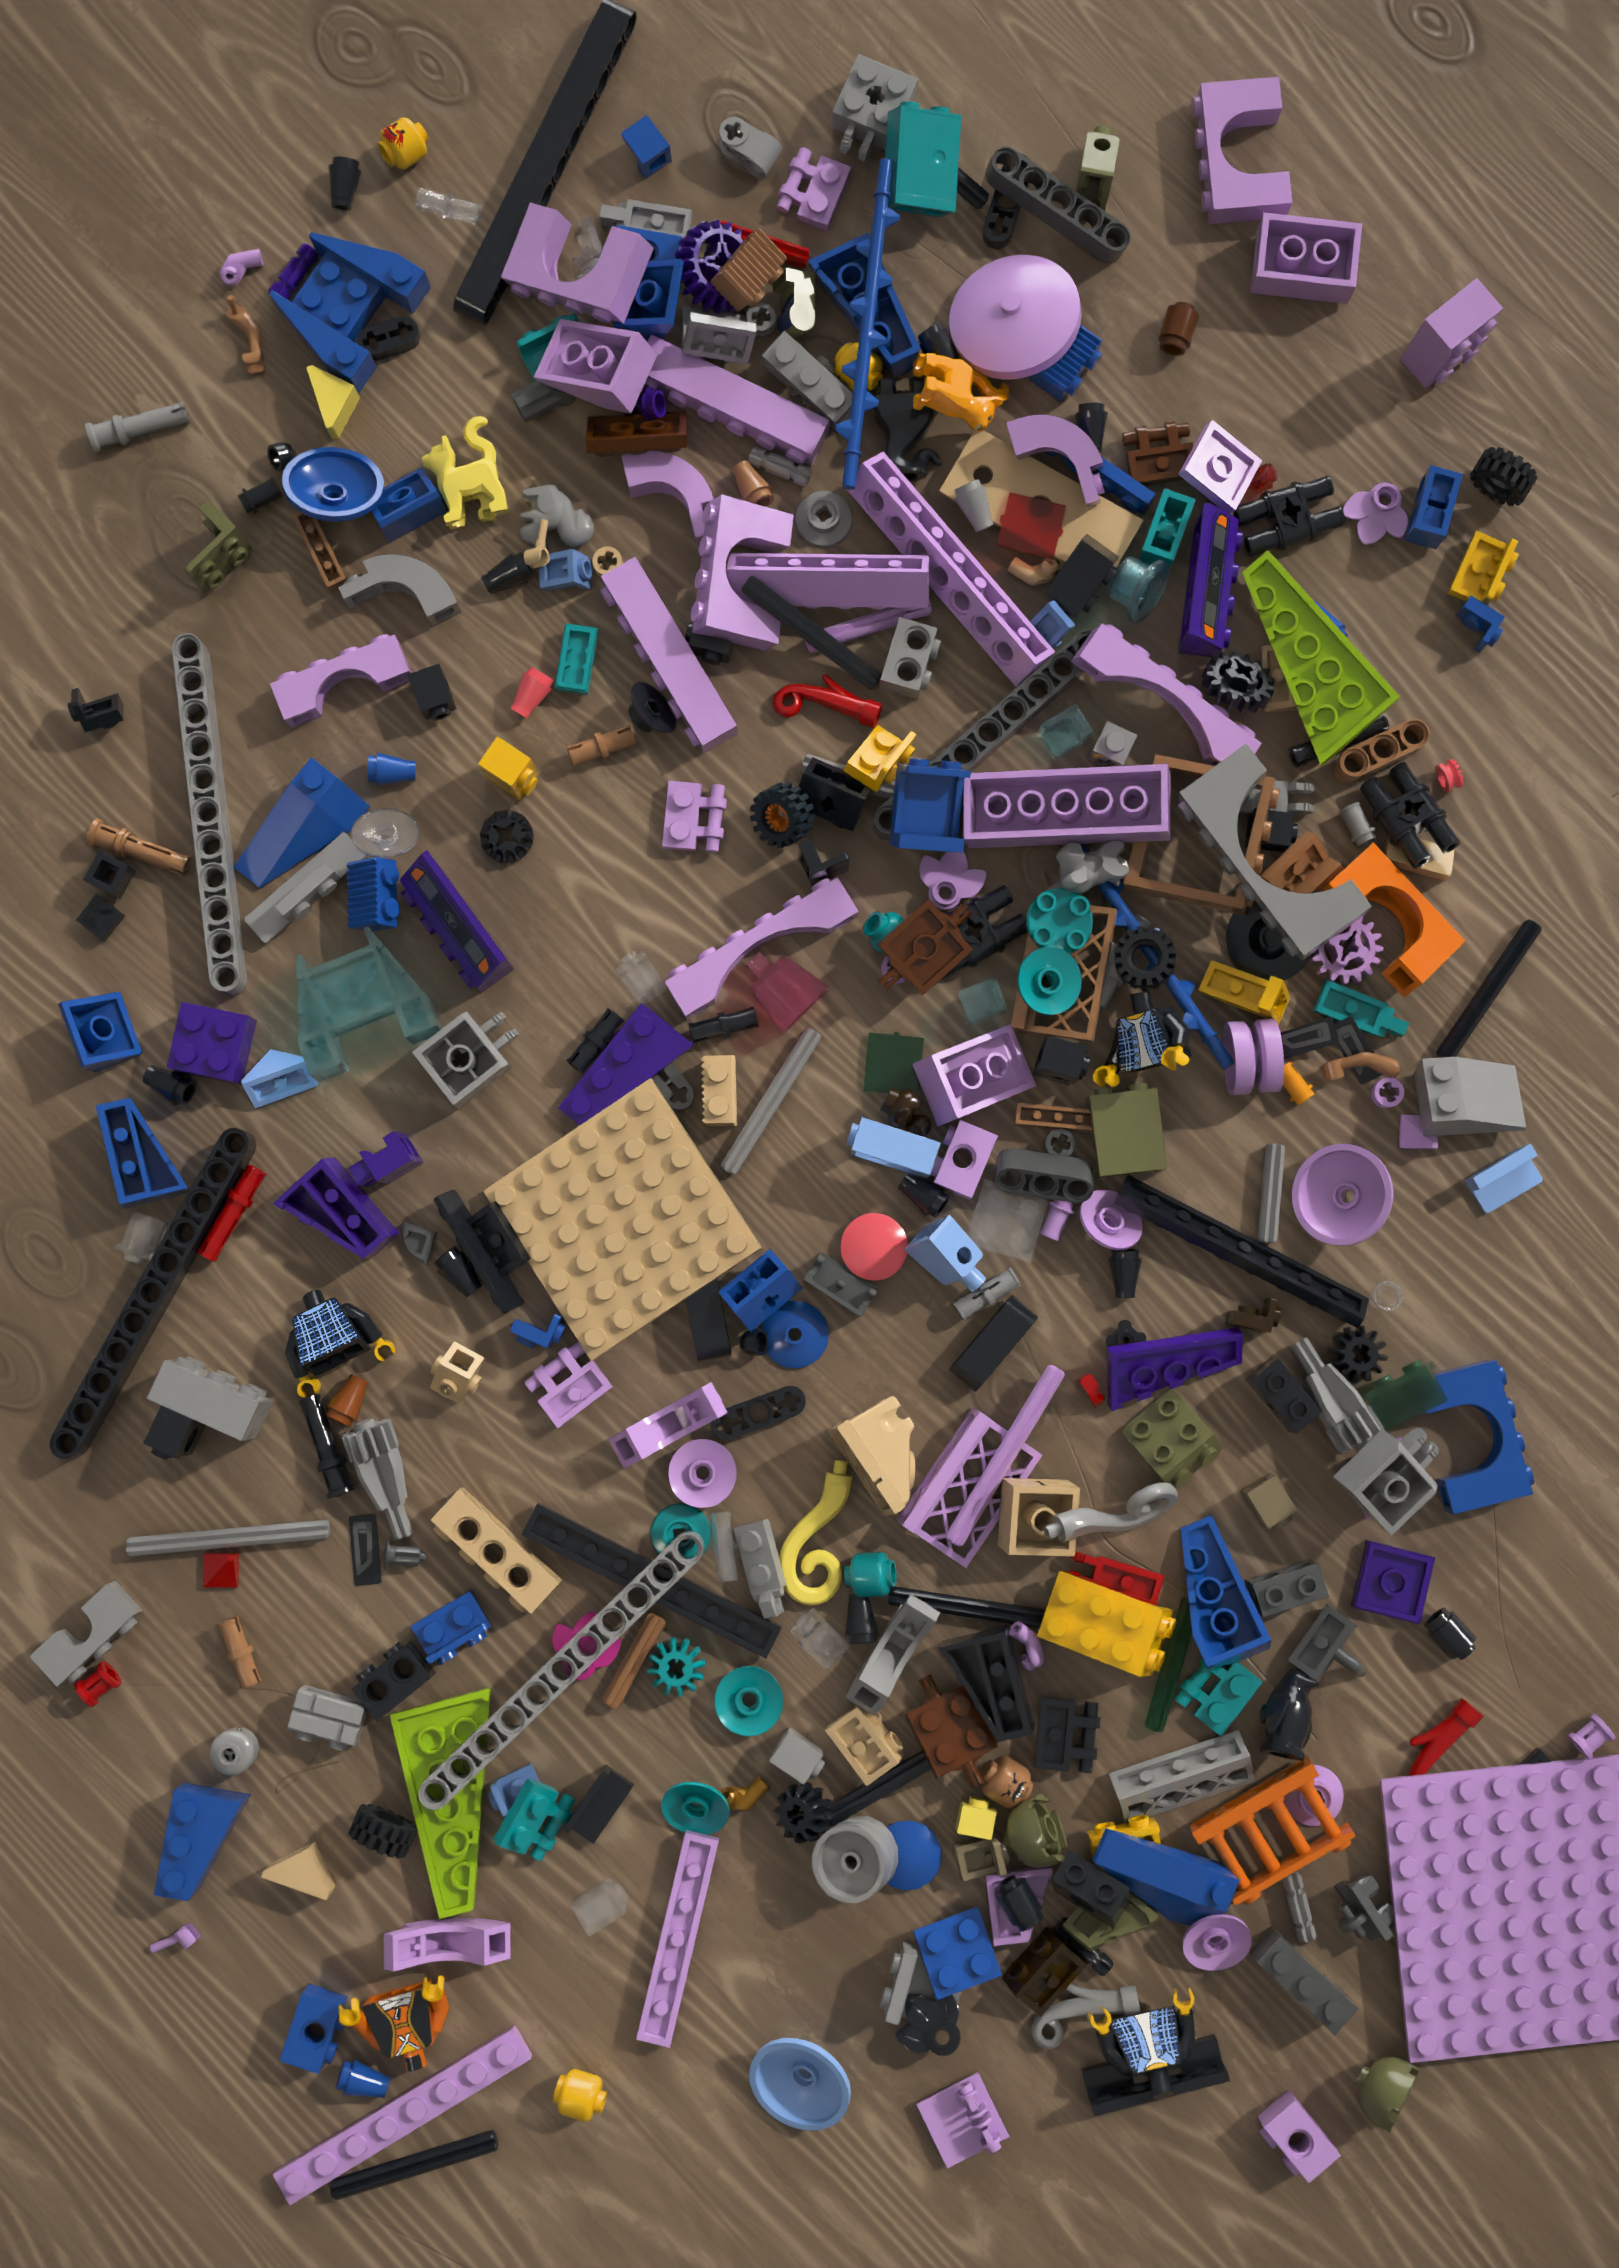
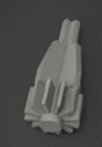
M1306 1337L1291 1346V1350L1308 1375L1304 1382L1312 1400L1322 1410V1413L1318 1416L1327 1428L1326 1434L1340 1455L1353 1448L1358 1453L1372 1439V1436L1376 1435L1384 1427L1370 1405L1367 1406L1358 1391L1331 1363L1326 1366L1324 1365Z
M374 1418L359 1421L354 1424L355 1429L350 1430V1432L343 1434L341 1437L350 1463L354 1462L358 1478L377 1511H385L394 1539L399 1540L403 1537H408L412 1535L413 1530L403 1505L408 1496L402 1458L398 1450L399 1441L392 1421L387 1418L378 1422Z

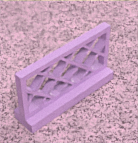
M974 1407L971 1408L906 1504L907 1507L901 1511L896 1519L902 1526L917 1534L965 1568H967L998 1522L1001 1496L991 1498L989 1501L988 1510L990 1517L985 1524L974 1526L969 1535L970 1546L963 1557L953 1551L952 1543L946 1538L949 1530L946 1513L962 1509L968 1499L966 1485L977 1483L981 1477L964 1479L963 1466L966 1461L980 1458L983 1474L986 1469L985 1456L994 1455L998 1449L986 1451L983 1449L982 1438L989 1427L999 1433L1001 1442L1008 1432ZM1024 1443L1021 1449L1030 1454V1458L1022 1468L1011 1470L1010 1466L1004 1477L1012 1478V1475L1018 1474L1016 1478L1027 1479L1042 1457V1454ZM977 1446L978 1452L972 1453ZM958 1474L959 1480L953 1481ZM960 1486L963 1504L945 1507L943 1495L947 1489ZM939 1502L940 1509L934 1510V1508ZM999 1502L997 1507L994 1509L993 1504ZM941 1514L944 1532L930 1535L921 1529L928 1517ZM980 1531L975 1538L974 1532ZM945 1538V1539H946V1545H944L943 1543H941V1542L938 1541L937 1539Z

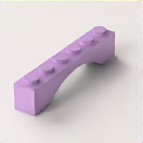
M1102 623L1095 627L1071 660L1073 664L1096 681L1132 683L1146 688L1165 699L1181 714L1191 728L1199 745L1202 760L1208 765L1216 766L1246 743L1255 754L1262 744L1254 738L1255 733L1250 728L1234 723L1228 718L1229 714L1225 709L1215 704L1210 705L1202 699L1203 694L1197 688L1188 684L1185 686L1176 679V674L1173 670L1165 665H1157L1149 659L1150 654L1144 648L1135 644L1132 646L1122 638V632L1112 625H1104Z
M838 877L831 882L829 878L821 880L811 888L813 891L811 894L804 898H801L800 895L791 898L783 904L784 910L774 916L771 912L763 915L754 922L756 927L746 933L743 930L733 933L725 939L727 944L718 950L711 947L697 956L698 962L688 968L683 964L668 973L670 979L666 980L665 984L686 1019L692 1018L716 1003L721 987L730 972L747 954L758 946L777 937L793 933L816 932L831 934L856 919L859 911Z

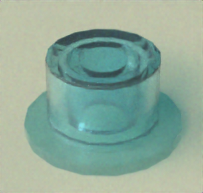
M1130 556L1117 568L1119 570L1111 579L1108 595L1109 598L1128 607L1127 616L1130 621L1139 623L1158 604L1166 588L1170 568L1169 564L1162 560H1158L1150 566Z

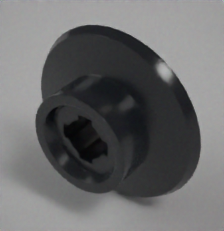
M644 682L635 683L631 690L632 704L628 708L629 716L633 723L640 730L648 733L653 730L661 733L674 731L676 728V718L667 704V699L653 686Z

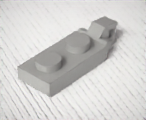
M628 199L627 203L620 202L619 207L602 204L600 225L608 228L622 225L683 237L691 228L693 215L689 209Z
M764 1519L734 1527L751 1594H753L754 1601L759 1602L763 1618H771L784 1613L781 1596L784 1595L783 1586L786 1585L769 1520Z

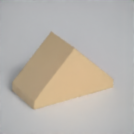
M315 1842L272 1862L263 1871L261 1878L323 1900H327L335 1889L333 1879Z

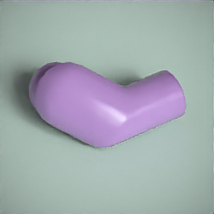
M260 249L229 255L220 270L222 282L228 286H235L241 281L247 269L263 266Z
M1015 1622L1011 1626L1009 1634L1025 1647L1026 1653L1020 1657L1022 1666L1028 1671H1033L1036 1667L1040 1668L1044 1663L1045 1657L1041 1640L1037 1637L1038 1634L1022 1622Z

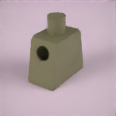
M1100 125L1094 129V132L1087 133L1075 191L1105 211L1114 176L1120 139L1113 135L1112 128ZM1090 176H1095L1101 179L1098 183H1092L1089 181Z

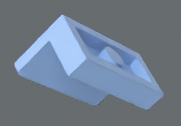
M1531 1144L1520 1146L1464 1180L1484 1213L1492 1212L1543 1181L1542 1176L1531 1160L1538 1156Z

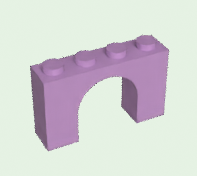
M1279 77L1201 83L1197 97L1192 98V117L1198 118V128L1195 130L1196 149H1201L1202 160L1198 162L1199 181H1204L1205 191L1201 195V207L1203 212H1207L1208 224L1261 220L1263 212L1288 215L1292 205L1289 171L1263 174L1243 173L1233 168L1226 161L1220 146V140L1234 129L1277 124L1282 111Z
M530 202L501 275V278L511 286L510 291L524 299H529L530 295L535 296L540 302L551 307H555L557 303L564 305L565 309L577 315H583V312L591 313L593 318L606 324H610L611 320L624 324L654 248L640 234L612 226L594 268L579 280L572 282L559 281L557 274L558 260L572 224L558 210Z
M722 494L705 506L702 521L705 523V531L698 549L701 556V564L694 583L697 589V597L691 609L692 633L730 641L731 643L763 651L779 644L781 622L761 606L744 601L733 591L726 575V559L733 546H745L767 553H780L789 548L793 514Z

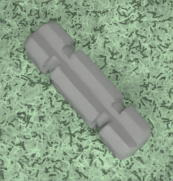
M754 446L748 457L751 466L758 469L764 467L766 472L788 481L792 478L794 480L793 483L806 486L811 478L812 469L802 464L797 466L795 461L772 452L766 454V450Z
M1294 1872L1283 1878L1282 1881L1284 1889L1288 1892L1286 1897L1292 1921L1296 1924L1294 1927L1296 1937L1301 1943L1315 1940L1316 1932L1314 1925L1310 1922L1312 1916L1306 1892L1302 1890L1304 1888L1302 1876L1298 1872Z

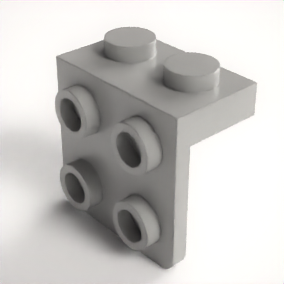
M902 1942L900 1952H894L889 1974H893L890 1988L884 1987L880 2001V2008L884 2009L885 2021L899 2025L901 2017L907 2018L905 2011L907 1995H923L935 2001V1996L918 1947ZM962 1991L952 1994L957 2003Z

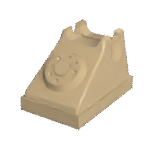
M894 1396L879 1401L850 1419L837 1423L827 1430V1433L846 1461H848V1464L883 1516L895 1515L907 1507L905 1504L910 1500V1489L913 1488L915 1480L914 1453L910 1450V1434L914 1429V1424L909 1417L900 1419L897 1416L896 1411L901 1404Z

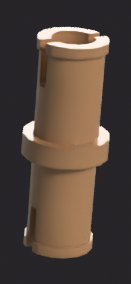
M628 724L625 727L605 734H601V732L595 733L594 738L566 747L573 767L578 764L598 757H602V759L608 758L609 753L632 745L635 746L636 740Z
M239 1616L218 1623L217 1626L221 1631L228 1653L225 1654L227 1661H232L240 1688L244 1689L261 1682L262 1678L258 1673L251 1654L254 1649L252 1644L247 1643Z

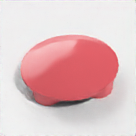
M879 1213L864 1214L854 1219L845 1229L841 1238V1256L847 1268L856 1276L871 1281L883 1280L894 1275L904 1264L907 1257V1252L904 1249L908 1242L902 1227L891 1217Z

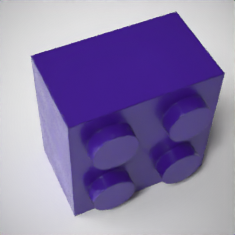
M181 1002L166 1068L184 1074L242 1085L241 1080L245 1075L257 1020L244 1014Z

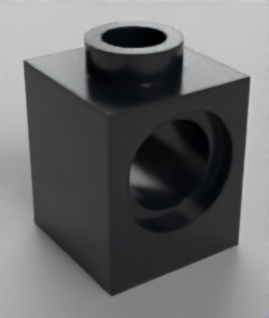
M440 664L408 674L418 706L426 720L430 718L433 721L444 719L451 714L450 711L457 709Z
M1254 808L1248 815L1245 847H1248L1257 808ZM1269 810L1267 821L1273 822L1268 842L1262 841L1260 849L1285 852L1297 839L1298 824H1293L1294 813Z

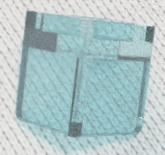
M1074 704L1042 723L1039 733L1053 756L1059 758L1090 740L1093 730L1077 704Z
M996 977L958 992L967 1017L965 1020L967 1026L998 1016L1007 1010Z

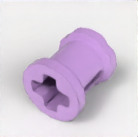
M1596 1714L1591 1715V1721L1577 1733L1571 1732L1568 1735L1572 1744L1588 1760L1593 1758V1752L1607 1740L1612 1742L1616 1738L1610 1728Z

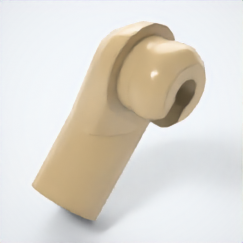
M1015 557L1007 571L1026 584L1036 586L1051 582L1056 577L1059 566L1057 561L1052 558H1045L1042 563L1030 566L1018 557Z

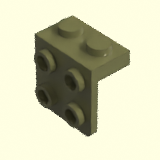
M1173 1390L1163 1394L1122 1430L1124 1437L1153 1468L1162 1483H1171L1175 1488L1186 1485L1192 1478L1193 1473L1202 1466H1207L1214 1462L1219 1452L1223 1450L1215 1434Z

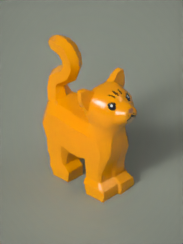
M922 353L913 361V375L919 378L922 375L927 376L922 393L915 394L913 397L914 409L921 410L924 406H927L945 416L962 418L970 429L982 432L986 430L994 418L995 409L1002 405L1003 401L1009 397V386L1006 383H1000L999 389H996L985 375L972 369L971 366L961 359H952L934 353ZM971 385H976L984 397H974L971 394Z

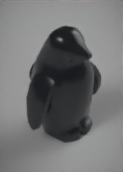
M1300 1669L1287 1671L1269 1696L1267 1704L1261 1707L1260 1721L1265 1725L1266 1733L1265 1742L1260 1747L1261 1753L1290 1760L1303 1761L1305 1758L1302 1749L1306 1746L1312 1730V1707L1309 1700V1691L1318 1687L1319 1684Z

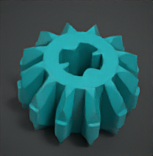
M671 1637L669 1640L670 1649L664 1643L659 1642L657 1649L661 1655L651 1653L649 1656V1660L658 1665L649 1667L647 1672L650 1675H660L653 1681L652 1685L654 1687L660 1686L663 1682L666 1683L664 1695L668 1696L672 1686L676 1687L677 1696L682 1697L684 1694V1684L693 1692L696 1690V1684L692 1678L701 1681L704 1678V1673L695 1668L705 1666L706 1660L694 1659L701 1651L699 1646L694 1647L690 1652L686 1650L690 1643L688 1638L683 1640L681 1647H677L676 1637ZM675 1659L677 1663L680 1659L684 1662L682 1674H678V1671L675 1674L669 1671L672 1664L670 1660Z

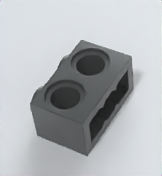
M1310 1559L1245 1579L1252 1601L1262 1617L1329 1597L1319 1563Z

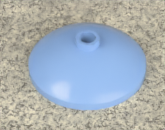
M796 2038L776 2039L763 2045L752 2060L749 2070L751 2089L760 2105L778 2121L793 2128L815 2131L835 2125L846 2113L851 2098L849 2080L838 2061L820 2046Z

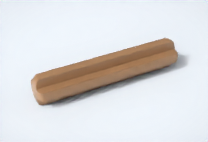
M654 1613L648 1614L602 1696V1701L605 1705L613 1709H618L621 1706L666 1625V1621L661 1616Z

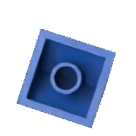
M422 467L384 487L383 496L379 504L371 510L389 543L447 512L438 491Z
M120 991L64 1001L58 1004L81 1068L98 1072L143 1054Z

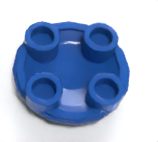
M912 1820L897 1821L894 1824L886 1825L893 1834L898 1846V1865L893 1878L888 1884L901 1890L919 1889L928 1884L938 1873L942 1860L941 1846L934 1831L924 1824Z

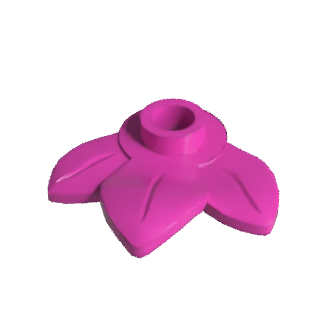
M589 1612L582 1616L576 1622L573 1629L563 1624H557L552 1637L554 1650L558 1652L596 1613ZM591 1636L580 1638L579 1645L584 1652L593 1653L597 1650V1642ZM618 1638L575 1680L587 1679L594 1673L597 1667L610 1665L620 1650L621 1638ZM562 1660L563 1670L567 1676H570L572 1673L571 1665L567 1661Z

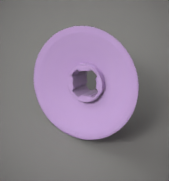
M1314 1765L1319 1776L1314 1778L1315 1782L1313 1785L1319 1792L1333 1819H1335L1342 1808L1344 1800L1341 1782L1328 1768ZM1295 1789L1284 1796L1285 1800L1283 1803L1294 1821L1307 1827L1321 1826L1301 1791L1297 1792Z

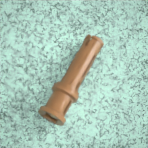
M96 818L87 833L86 845L91 848L95 846L112 851L113 855L119 858L125 856L133 857L182 877L186 876L191 865L190 856L133 836L129 829L122 828L119 830L104 824L102 819Z

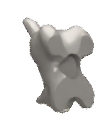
M1112 840L1099 847L1096 851L1088 853L1083 851L1079 843L1072 842L1066 844L1056 855L1059 863V881L1051 885L1047 890L1064 888L1080 895L1089 891L1093 886L1100 885L1106 881L1119 886L1120 879L1126 878L1129 874L1127 861L1119 856L1124 850V843L1120 840Z

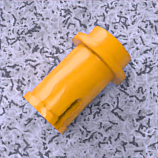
M1291 1061L1285 1064L1283 1086L1292 1097L1290 1099L1291 1103L1295 1101L1299 1106L1314 1095V1092L1311 1090L1313 1085L1310 1084L1308 1086Z

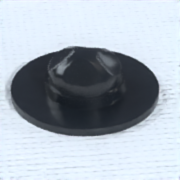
M1254 900L1252 907L1246 906L1244 915L1233 913L1230 918L1226 933L1229 956L1236 968L1243 972L1268 981L1270 976L1284 981L1290 979L1303 969L1311 954L1302 961L1297 955L1294 957L1290 956L1281 944L1280 940L1283 939V936L1276 927L1271 930L1260 916L1263 910Z

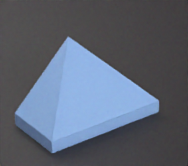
M272 1049L241 1080L242 1086L255 1109L318 1086V1081L305 1057Z

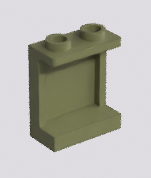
M1147 1083L1128 1085V1091L1117 1093L1114 1092V1087L1094 1089V1095L1086 1098L1087 1105L1090 1107L1097 1163L1094 1165L1096 1178L1156 1172L1167 1169L1157 1088L1148 1089Z

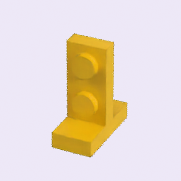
M1211 960L1198 989L1202 995L1259 1015L1263 1019L1274 1018L1278 1026L1291 998L1282 979L1270 976L1268 981Z

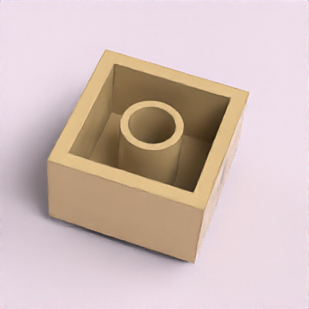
M1003 1478L997 1546L1008 1555L1075 1556L1076 1537L1062 1542L1058 1537L1048 1540L1043 1528L1053 1523L1054 1515L1079 1508L1080 1488L1069 1480Z

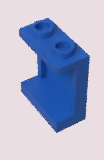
M909 758L908 764L897 763L889 845L904 849L963 853L965 839L959 838L958 833L964 779L970 778L971 771L961 769V762L941 761V767L929 766V760Z

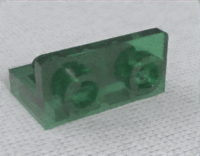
M1419 1359L1401 1368L1404 1375L1394 1380L1389 1374L1372 1382L1374 1389L1366 1393L1365 1396L1385 1431L1448 1401L1432 1371L1435 1368L1433 1361L1423 1365Z

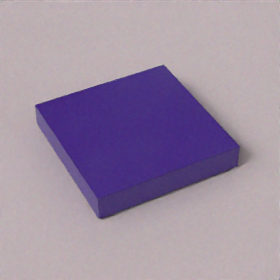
M1366 1540L1351 1607L1420 1625L1435 1557Z

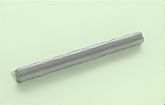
M328 1520L138 1536L126 1540V1552L128 1556L327 1539L330 1537L331 1527Z

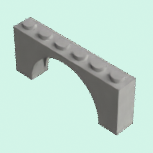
M1246 743L1179 792L1178 800L1180 804L1177 806L1188 822L1194 820L1201 830L1198 832V835L1209 849L1214 846L1222 856L1218 860L1223 869L1230 876L1235 873L1242 882L1239 888L1249 902L1255 900L1263 911L1260 913V916L1271 930L1275 927L1283 936V939L1280 940L1281 944L1288 954L1292 957L1297 955L1302 961L1367 914L1372 905L1352 879L1338 887L1323 892L1295 893L1269 884L1250 867L1241 851L1238 840V815L1249 793L1265 778L1267 769Z

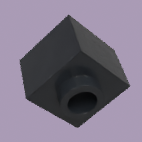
M99 851L83 880L121 900L136 870ZM117 872L113 882L110 883L109 876Z

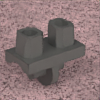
M1362 1875L1353 1881H1341L1335 1886V1889L1344 1901V1904L1339 1907L1344 1916L1338 1923L1342 1932L1346 1933L1353 1930L1358 1938L1366 1935L1369 1940L1381 1938L1384 1942H1387L1393 1936L1390 1930L1394 1924L1393 1907L1388 1902H1381L1377 1907L1373 1905L1370 1899L1380 1889L1371 1875Z

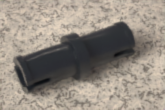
M754 1006L748 1009L729 1014L720 1012L717 1013V1017L689 1023V1029L693 1043L697 1044L698 1042L723 1036L724 1039L729 1038L731 1033L754 1027L757 1028L759 1023Z
M607 1008L591 1031H585L583 1041L572 1055L567 1058V1063L583 1074L600 1050L603 1051L607 1047V1041L624 1020L614 1011L611 1012Z

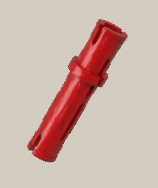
M249 1163L246 1165L234 1189H229L227 1193L229 1197L204 1241L196 1252L213 1262L217 1261L221 1250L230 1238L247 1207L250 1208L254 1202L252 1198L267 1173Z

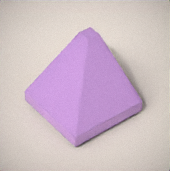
M1400 1115L1399 1148L1423 1150L1438 1148L1437 1136H1423L1420 1115Z

